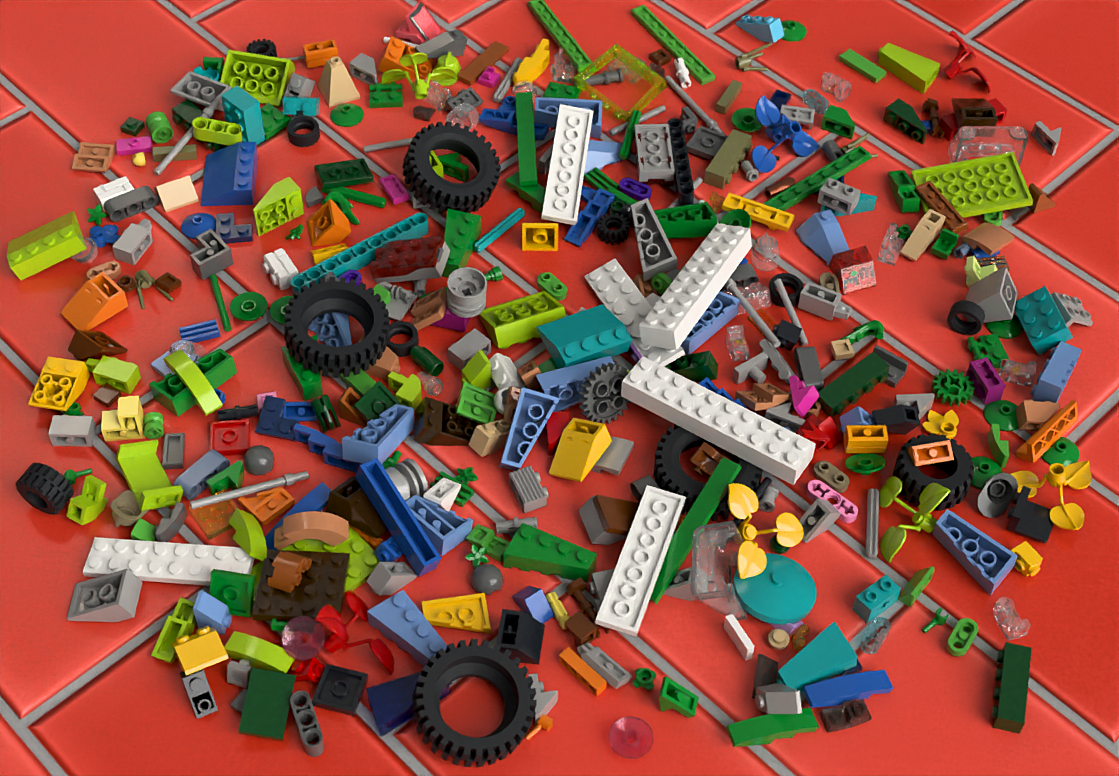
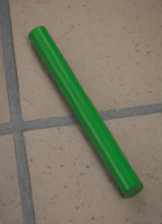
M212 274L209 277L224 331L228 332L232 328L217 276Z

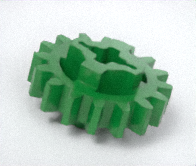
M946 369L945 373L940 371L939 375H935L931 385L933 388L932 393L936 394V399H942L941 403L949 402V406L952 403L959 406L960 402L965 405L967 400H971L975 389L973 387L974 382L969 381L970 376L964 377L963 371L959 374L957 369H954L953 372Z

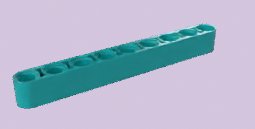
M422 212L416 213L295 275L291 279L293 296L297 290L301 292L302 286L306 285L309 288V282L311 281L319 284V279L324 278L329 272H333L334 276L338 278L346 271H358L377 261L379 255H382L381 250L394 252L425 236L429 232L428 216Z

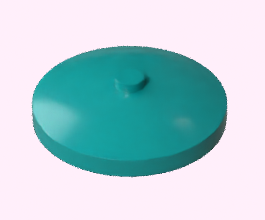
M765 553L767 563L764 571L745 579H740L737 567L732 582L734 595L742 608L755 618L764 622L783 625L798 622L811 612L817 596L816 585L809 572L796 561L782 555Z

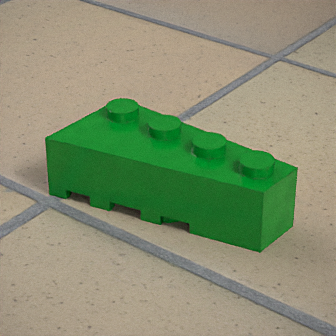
M708 202L654 210L667 238L707 237L717 224V216Z
M453 209L447 210L444 241L450 249V253L442 277L449 278V275L454 270L466 267L474 249L473 244L477 242L482 231L480 215Z
M221 348L199 358L198 363H196L213 389L218 388L238 373L233 357ZM176 373L165 375L164 379L157 383L155 381L149 383L154 399L177 417L196 404L194 396Z
M522 523L503 553L505 568L517 567L521 568V571L529 572L533 570L542 572V575H560L561 578L569 580L582 578L587 583L596 568L597 553Z

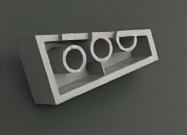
M648 198L632 204L633 225L643 278L646 281L659 272L665 273L677 268V257Z

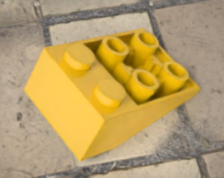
M48 356L28 405L67 411L84 391L90 373L85 362Z
M573 418L563 430L549 474L582 482L612 442L606 425Z

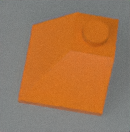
M331 199L307 220L312 246L314 247L340 243L351 233L348 218Z

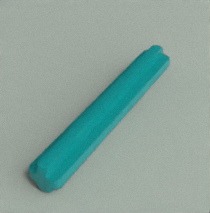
M517 208L473 244L474 250L481 252L525 216L524 209Z

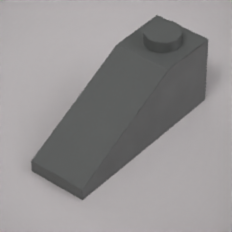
M460 30L446 31L416 46L415 51L417 53H425L428 58H439L442 55H447L448 52H451L453 56H463L468 39Z

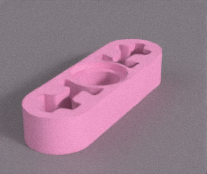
M812 480L808 483L806 493L810 499L815 502L816 499L827 500L833 498L837 501V504L833 506L841 513L838 519L845 523H852L856 520L858 514L856 505L820 480Z

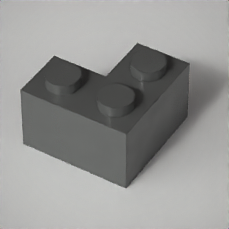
M212 229L196 236L199 250L191 254L190 259L193 270L202 280L234 264L231 249Z

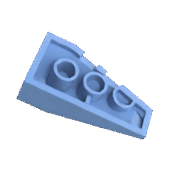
M589 140L584 174L588 175V172L590 170L593 171L595 167L601 170L607 164H615L624 160L619 158L622 143Z
M831 209L814 213L796 229V234L802 244L815 251L814 254L817 257H822L827 262V265L840 277L844 273L851 275L852 271H857L858 273L843 232Z

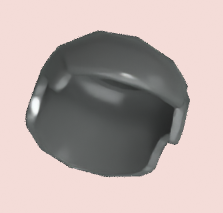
M263 445L250 447L244 456L245 470L256 476L267 474L273 469L274 453L269 447Z
M482 564L476 567L470 577L472 588L476 592L485 593L486 595H491L496 590L500 591L504 584L501 571L493 564Z

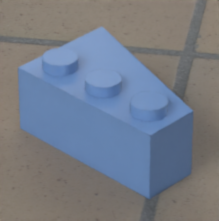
M414 495L405 501L440 556H443L466 540V537L472 531L473 519L459 517L456 515V512L443 510L438 507V504L418 495Z

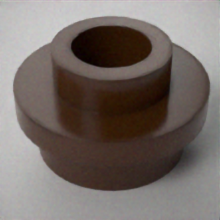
M125 275L118 279L117 285L124 292H130L135 288L136 282L131 276Z

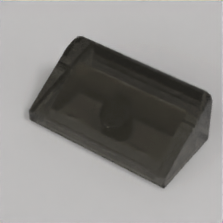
M758 654L752 692L753 699H755L757 687L775 684L777 679L778 662L763 654Z

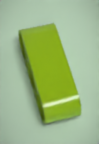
M197 117L192 121L193 136L198 140L228 146L242 142V128L238 124Z

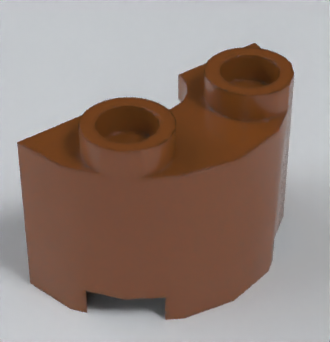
M704 442L690 461L695 465L693 469L701 476L705 473L709 480L721 459L728 458Z
M288 551L279 552L271 565L275 569L272 577H268V586L292 592L294 587L298 586L301 582V573L310 568L311 558Z

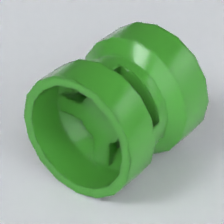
M150 412L144 416V436L146 438L159 439L164 435V427L162 426L164 418L162 414Z

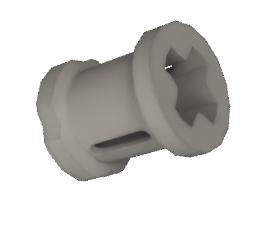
M768 486L761 499L758 500V508L764 512L774 511V501L779 494L778 489L774 486Z

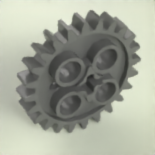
M611 362L608 365L602 363L601 368L596 366L595 373L590 371L591 377L584 378L586 384H581V387L584 389L578 393L582 395L578 399V402L582 403L579 409L583 410L582 414L592 422L602 424L607 422L610 424L611 418L616 421L617 415L622 416V410L628 409L626 404L632 402L621 396L622 381L629 372H627L626 368Z

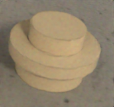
M774 629L768 635V642L775 650H782L789 644V635L782 629Z

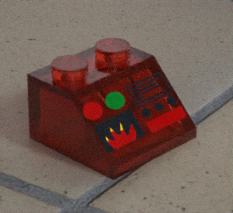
M866 245L833 254L828 266L831 272L837 276L839 288L843 295L876 286L874 262Z

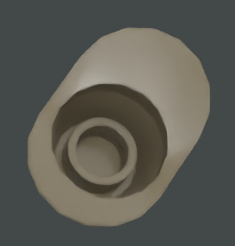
M131 490L124 491L111 503L112 518L116 521V527L120 525L133 526L137 523L138 519L142 518L149 511L140 510Z

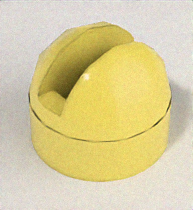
M143 152L133 155V163L136 166L146 165Z

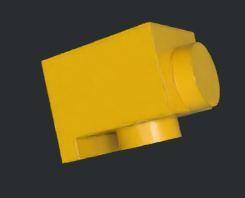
M1027 541L1010 550L1017 555L1015 568L1025 577L1029 575L1034 576L1039 572L1043 558Z

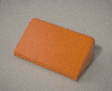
M950 440L908 447V452L914 466L954 460Z

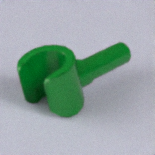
M91 468L79 472L66 470L64 477L73 485L76 483V478L93 472Z
M937 609L933 620L922 629V632L926 633L936 625H944L949 614L942 617L940 613L943 609Z

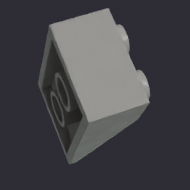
M128 569L76 583L67 619L69 621L119 622L133 618L137 608L142 581Z

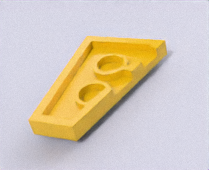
M485 593L422 601L423 615L431 625L491 633Z

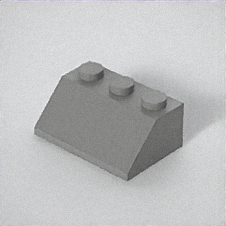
M189 71L170 92L206 107H209L217 99L220 101V105L215 110L224 111L221 95L230 90L231 86Z

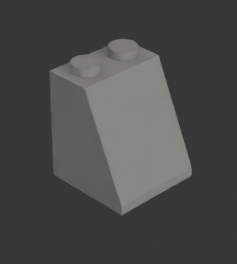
M1002 267L969 287L968 294H966V301L974 302L984 310L985 319L983 323L1008 320L1013 317L1018 291L1007 268ZM963 314L968 322H975L973 317Z

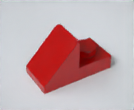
M812 414L805 420V422L808 420L830 438V441L824 446L828 451L842 441V436L831 416L822 421Z
M808 420L796 431V434L816 443L814 452H819L830 441V438Z

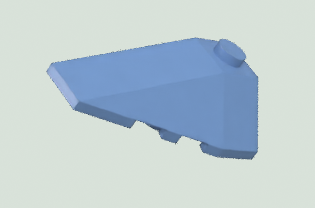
M338 312L326 313L313 320L309 326V329L316 333L317 338L327 346L344 347L352 345L347 314Z

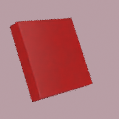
M249 419L210 422L209 451L214 449L223 456L245 455L246 451L250 448Z

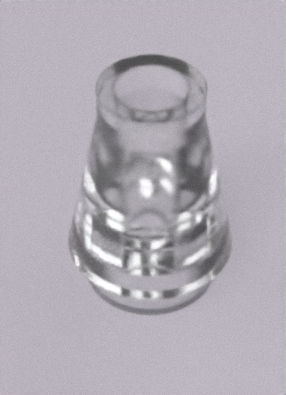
M423 371L417 375L422 387L429 395L437 396L443 390V384L439 378L426 374Z

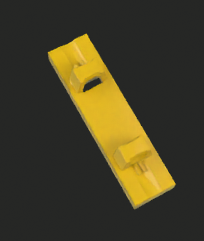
M728 193L722 204V209L728 212L734 209L747 211L751 220L766 224L768 229L774 231L777 228L787 232L794 220L793 214L732 193Z

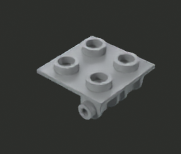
M386 281L380 282L379 285L391 294V302L386 305V309L389 312L388 317L401 321L416 300L417 295H414L411 290H405L400 286L397 287V285L392 287V284Z

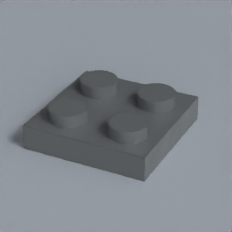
M699 126L686 145L687 152L713 160L728 136Z

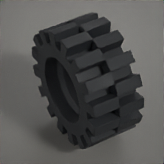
M257 39V42L254 40L247 46V53L277 57L276 45L269 39L267 41L266 39H263V41Z
M613 212L609 213V216L607 213L604 214V217L601 216L600 220H598V238H601V241H605L606 244L611 242V245H614V242L617 245L620 244V241L622 243L625 242V239H628L630 224L627 217L624 218L622 214L619 216V213L613 215ZM615 227L618 230H610L608 228Z

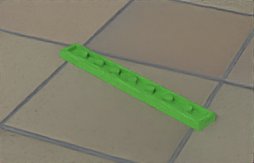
M528 1L529 9L576 70L582 72L593 69L592 61L545 1Z
M645 5L631 10V15L677 61V58L684 60L685 67L701 85L715 80V75Z

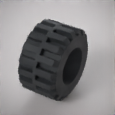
M42 463L31 464L16 482L18 492L30 505L52 515L58 514L74 493L71 484L62 474Z

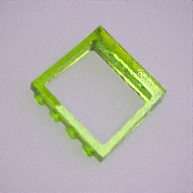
M617 43L573 77L580 91L584 92L586 90L590 93L589 97L592 100H602V107L605 110L611 109L614 112L613 115L618 120L624 119L626 122L630 120L633 110L641 111L667 87L664 78ZM613 59H618L653 86L629 111H624L584 80Z

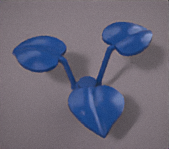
M764 95L760 97L755 108V115L759 123L765 127L770 124L773 127H784L782 129L783 138L769 150L761 145L753 149L751 154L752 161L759 172L767 173L774 169L777 159L771 154V151L785 139L793 141L792 149L801 157L810 155L820 147L810 135L801 130V125L797 121H792L789 124L788 122L777 123L780 119L778 108Z

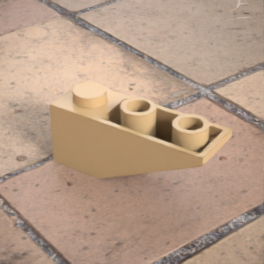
M930 209L921 218L900 251V254L916 261L941 233L946 216Z
M504 419L476 426L469 446L481 457L495 453L505 446L510 425L504 423Z

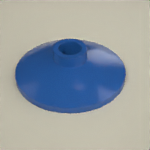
M195 213L184 219L181 229L186 237L196 240V236L209 229H212L214 232L216 231V219L207 213Z

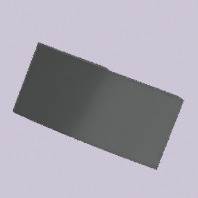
M176 502L174 510L170 511L169 519L162 518L160 524L156 526L154 536L158 542H169L178 533L187 517L184 503Z

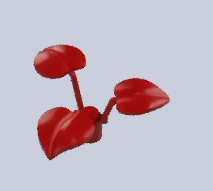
M950 31L949 36L956 38L961 51L943 71L950 79L957 74L961 76L963 73L973 71L987 85L989 94L991 92L989 82L979 69L971 67L961 71L963 67L960 62L969 53L974 58H976V55L964 39L959 37L955 31ZM966 50V53L958 60V58Z
M351 590L345 593L344 597L347 605L355 612L354 616L345 625L342 623L340 613L333 606L325 605L319 610L315 620L323 623L333 632L323 639V645L329 653L333 654L340 648L345 651L347 648L369 643L373 654L385 666L390 675L393 674V654L381 639L377 638L374 640L368 638L347 644L349 636L346 629L358 617L364 622L368 621L367 611L369 607L360 597Z

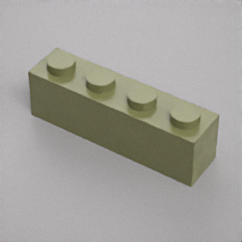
M733 129L705 170L704 183L723 190L725 185L731 182L733 173H737L739 164L744 162L746 153L751 151L753 143H751L752 135Z

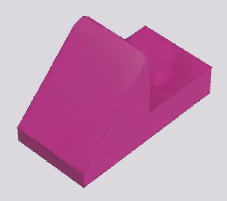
M797 375L789 377L793 406L801 418L806 415L818 399L819 393L813 385L806 387L805 383L800 381Z

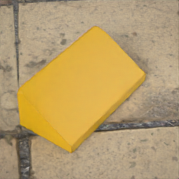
M345 243L311 251V256L314 264L317 265L348 249Z

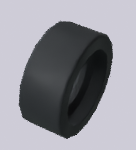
M300 116L291 120L287 125L288 139L295 146L308 147L314 145L320 138L319 124L312 117ZM300 129L312 130L310 133L303 135L295 133Z
M781 273L772 277L768 287L770 301L777 306L785 307L779 292L775 289L776 285L774 283L775 280L781 279L784 286L791 287L796 291L794 294L788 295L792 306L797 305L800 293L803 290L801 279L790 273Z
M958 301L951 306L947 322L950 328L959 334L974 335L981 330L985 313L974 302ZM957 314L970 315L975 319V322L963 321Z
M405 321L389 324L386 346L398 357L410 355L411 349L419 344L416 327ZM397 334H406L412 338L403 344H396L390 341Z

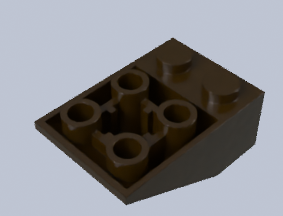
M985 98L951 99L959 135H993L998 119L995 108Z
M424 397L415 409L414 441L431 446H469L478 422L457 414L456 406Z
M352 476L330 492L326 513H331L347 520L349 525L367 533L371 537L379 538L388 531V528L355 477Z

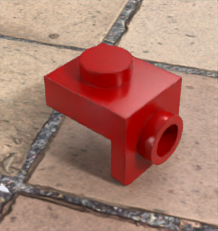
M314 656L295 658L288 674L296 675L295 682L310 680L317 686L325 666Z

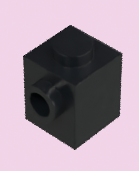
M782 319L778 325L774 324L771 331L781 342L778 347L791 351L797 344L802 328Z

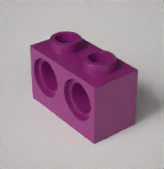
M988 358L970 362L966 376H970L969 381L974 382V391L982 403L987 404L1001 400L1006 385Z

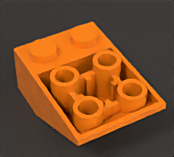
M391 36L383 49L377 70L384 73L389 70L401 69L402 72L407 71L409 73L410 79L416 80L414 66H403L400 64L401 56L417 53L415 48ZM428 58L426 62L416 64L419 79L427 80V75L431 71L435 58Z
M101 272L82 286L60 314L76 330L89 331L128 307L124 291L104 272Z

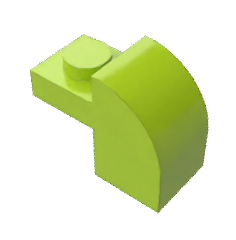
M391 371L388 375L389 388L397 392L395 396L403 406L412 407L415 412V409L422 401L419 378L414 374L406 378L402 374Z
M92 475L86 476L82 495L70 499L66 517L80 525L95 520L104 510L108 501L104 497L107 483Z

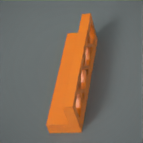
M1071 400L1063 409L1060 408L1016 451L1017 457L1031 463L1036 462L1078 421L1077 402Z

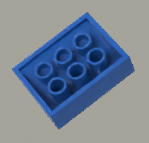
M237 142L206 156L201 206L254 205L258 166L256 142Z

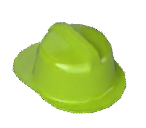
M451 52L440 56L435 68L450 67L457 75L461 71V65L458 63L457 58L451 55ZM446 79L434 82L440 86H450L457 80Z

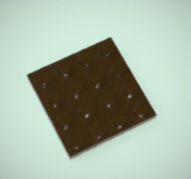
M267 550V557L264 559L252 612L253 620L272 621V619H277V621L311 623V621H316L317 613L325 605L333 606L341 615L350 553L288 551L311 558L312 562L310 568L301 573L302 578L299 585L295 586L292 592H287L268 586V577H272L275 569L274 566H271L279 552L287 550Z

